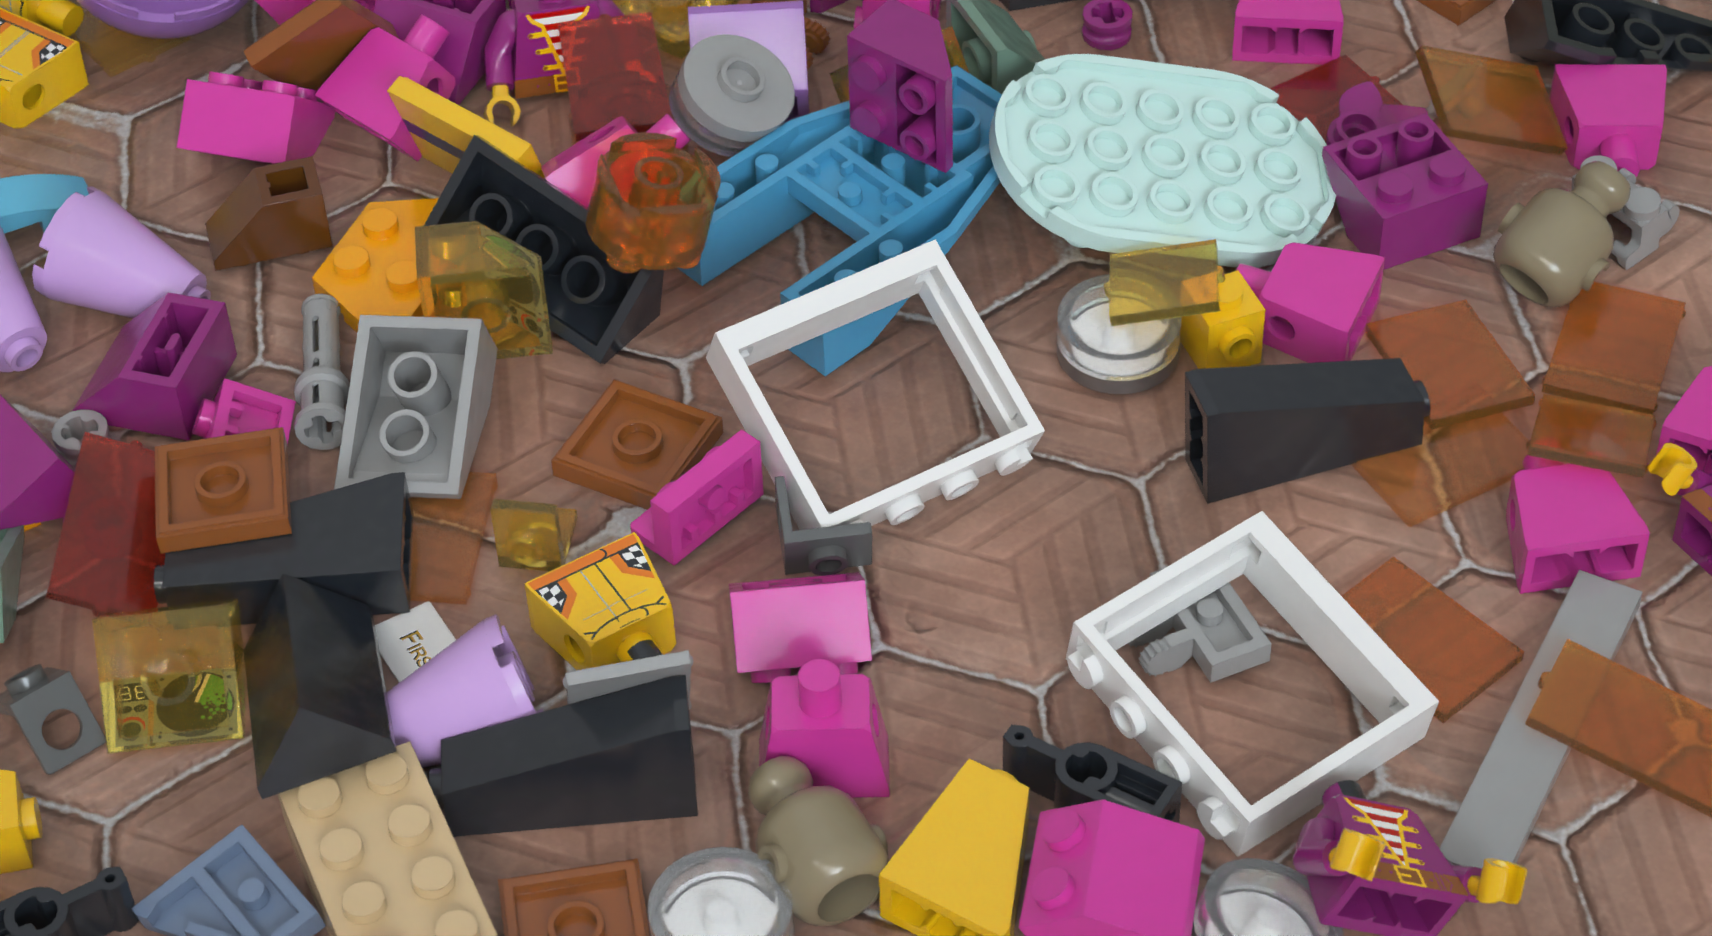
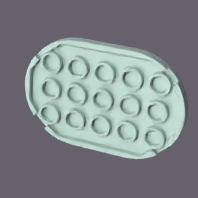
M1096 54L1056 56L1036 63L1032 72L1017 81L1012 80L999 100L990 125V156L995 172L1007 193L1033 220L1052 233L1064 238L1069 244L1079 248H1091L1116 254L1227 267H1238L1242 263L1259 268L1275 264L1284 246L1294 242L1310 245L1328 219L1336 198L1322 158L1323 147L1327 145L1315 126L1307 117L1299 122L1287 109L1277 104L1276 102L1280 95L1255 81L1228 72Z

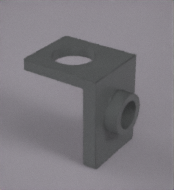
M785 476L775 477V507L785 575L812 572L817 575H830L839 573L847 567L872 564L873 534L870 522L793 531Z
M38 664L19 672L4 683L7 690L0 693V713L15 718L46 774L51 775L106 743L107 739L70 671L50 667L43 669L42 665ZM58 709H67L73 712L80 724L77 740L71 746L64 749L52 748L46 743L42 735V725L45 718L51 712Z

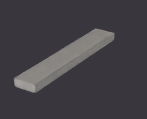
M1582 570L1578 571L1439 848L1453 865L1473 866L1482 869L1484 859L1486 858L1517 863L1640 607L1642 591Z

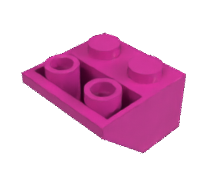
M209 72L208 82L187 79L177 148L270 164L310 157L314 155L335 117V111L325 103L317 101L315 96L316 90L300 88L297 85L269 80L260 82L244 79V77Z

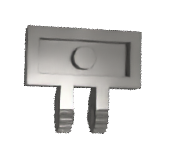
M1163 569L1150 573V577ZM1227 583L1127 643L1130 647L1143 646L1147 642L1150 643L1147 647H1144V650L1140 652L1141 656L1138 658L1140 665L1149 676L1154 675L1156 677L1164 672L1179 669L1193 656L1210 683L1269 662L1272 643L1230 583ZM1172 627L1175 629L1176 632L1166 635Z

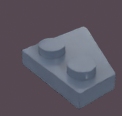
M242 824L131 908L146 929L165 936H314L326 927L318 911Z

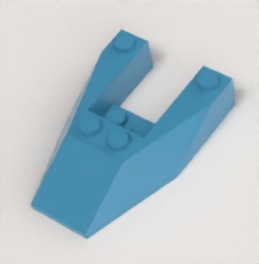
M959 66L951 67L953 167L947 173L915 160L903 152L850 128L849 101L791 119L658 204L662 257L703 286L815 212L857 242L780 293L781 304H784L935 239L944 255H946L1000 183L990 156L989 130L1002 94ZM910 297L788 350L819 373L827 376L869 347Z

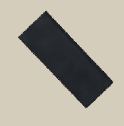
M473 136L417 239L487 287H491L545 318L547 328L598 363L606 364L660 315L665 259L482 137ZM480 227L537 258L544 314L488 283Z
M282 574L244 648L257 789L262 799L397 751L374 617L369 605Z

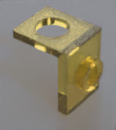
M504 499L493 500L490 511L499 567L549 572L565 564L578 519L577 510L557 508V505Z

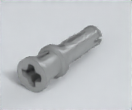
M321 293L307 297L301 306V314L303 315V373L297 378L294 386L295 400L301 407V411L296 416L294 429L296 437L302 444L312 449L328 450L341 445L346 412L345 405L347 404L350 384L340 368L339 317L341 309L336 298ZM327 421L332 422L330 432H327Z

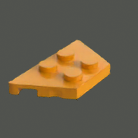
M439 198L369 202L312 276L315 294L322 293L336 298L343 314L344 322L356 333L358 332L360 315L426 317L460 271V267L417 239Z

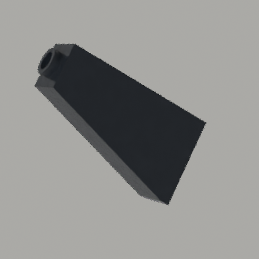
M1401 358L1205 368L1185 372V460L1207 504L1422 445L1424 417H1428L1431 412L1429 396L1424 384L1420 380L1413 381Z
M405 472L390 473L290 502L292 534L166 553L165 564L156 565L154 570V589L158 604L168 605L175 630L257 624L282 574H286L369 605L373 615L410 612L414 513Z
M686 675L666 677L441 740V768L429 769V784L440 809L445 812L446 822L453 837L698 816L695 762Z

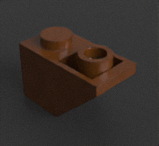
M313 156L254 168L205 223L215 271L333 247L323 194Z

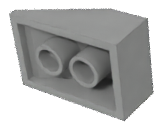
M360 315L334 490L390 473L405 472L410 497L461 499L490 407L498 349L482 319Z

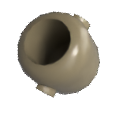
M1593 161L1587 163L1579 170L1574 179V189L1572 191L1562 188H1546L1534 195L1526 206L1516 203L1506 214L1498 228V232L1502 235L1494 247L1493 257L1496 269L1500 275L1524 297L1544 307L1565 306L1582 289L1588 292L1601 271H1606L1610 266L1606 259L1613 250L1615 240L1611 225L1606 217L1608 214L1621 210L1628 202L1631 188L1627 179L1612 166L1601 161Z
M779 756L770 759L755 770L750 778L748 794L755 809L759 813L766 815L757 832V858L760 859L789 910L793 912L796 918L814 926L836 925L864 912L878 899L879 874L889 862L887 856L888 845L883 830L876 824H869L856 801L848 793L833 786H813V778L809 769L798 759L790 756Z

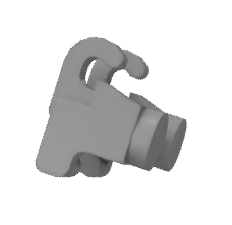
M1601 155L1585 159L1580 167L1581 169L1587 163L1601 161L1617 170V165L1612 159ZM1621 168L1619 172L1630 184V197L1625 206L1618 212L1612 213V215L1632 229L1631 240L1627 245L1619 240H1615L1611 254L1617 257L1618 264L1628 270L1659 248V239L1676 223L1680 210L1669 199H1665L1661 203V197L1655 190L1648 187H1637L1635 185L1636 176L1626 168ZM1577 174L1572 176V190L1574 189V179Z

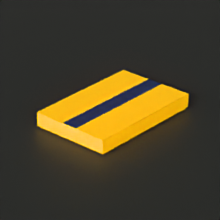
M399 76L387 90L420 153L426 160L453 174L473 136L477 135L547 181L540 161L532 145L527 141L407 77Z

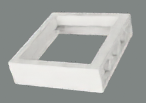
M936 239L715 332L706 356V360L745 431L760 441L761 460L774 484L775 477L785 476L789 510L799 530L870 522L871 526L886 519L889 520L891 525L900 524L921 512L925 507L923 503L941 494L944 495L946 500L955 499L976 487L979 483L978 478L998 470L999 474L1003 476L1022 468L1033 459L1031 452L1045 432ZM919 293L1000 438L828 514L748 366Z
M1263 511L1076 620L1073 623L1065 658L1076 681L1082 687L1092 689L1109 708L1112 720L1119 731L1128 738H1135L1153 759V764L1157 771L1182 782V794L1197 810L1202 826L1215 839H1222L1237 857L1320 805L1324 791L1331 785L1344 780L1356 782L1424 738L1439 703L1437 698ZM1242 574L1248 578L1380 723L1253 805L1249 804L1116 652L1117 649Z

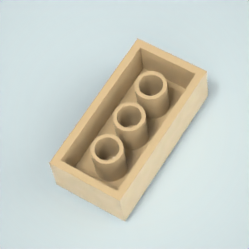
M410 741L396 746V752L278 794L290 843L319 914L326 925L325 928L328 936H498Z

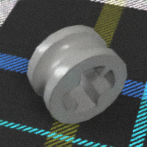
M81 409L69 412L59 418L51 431L56 449L76 471H87L103 465L111 457L114 450L106 418L101 413L93 410ZM83 438L87 439V441L79 443L78 441L79 439Z

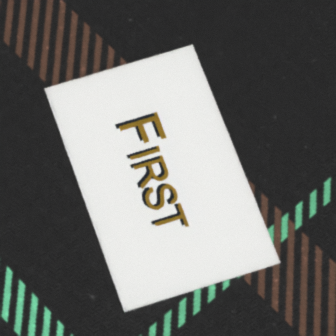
M430 601L410 609L408 613H401L375 625L380 655L399 683L456 641Z

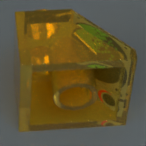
M477 221L415 227L417 281L423 317L482 319L498 348L496 359L553 354L541 256Z
M238 599L105 613L92 619L107 754L242 739L245 737V660Z

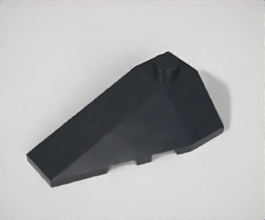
M1514 0L1504 16L1510 53L1518 55L1529 62H1542L1555 66V64L1666 65L1667 71L1712 72V20L1646 0Z

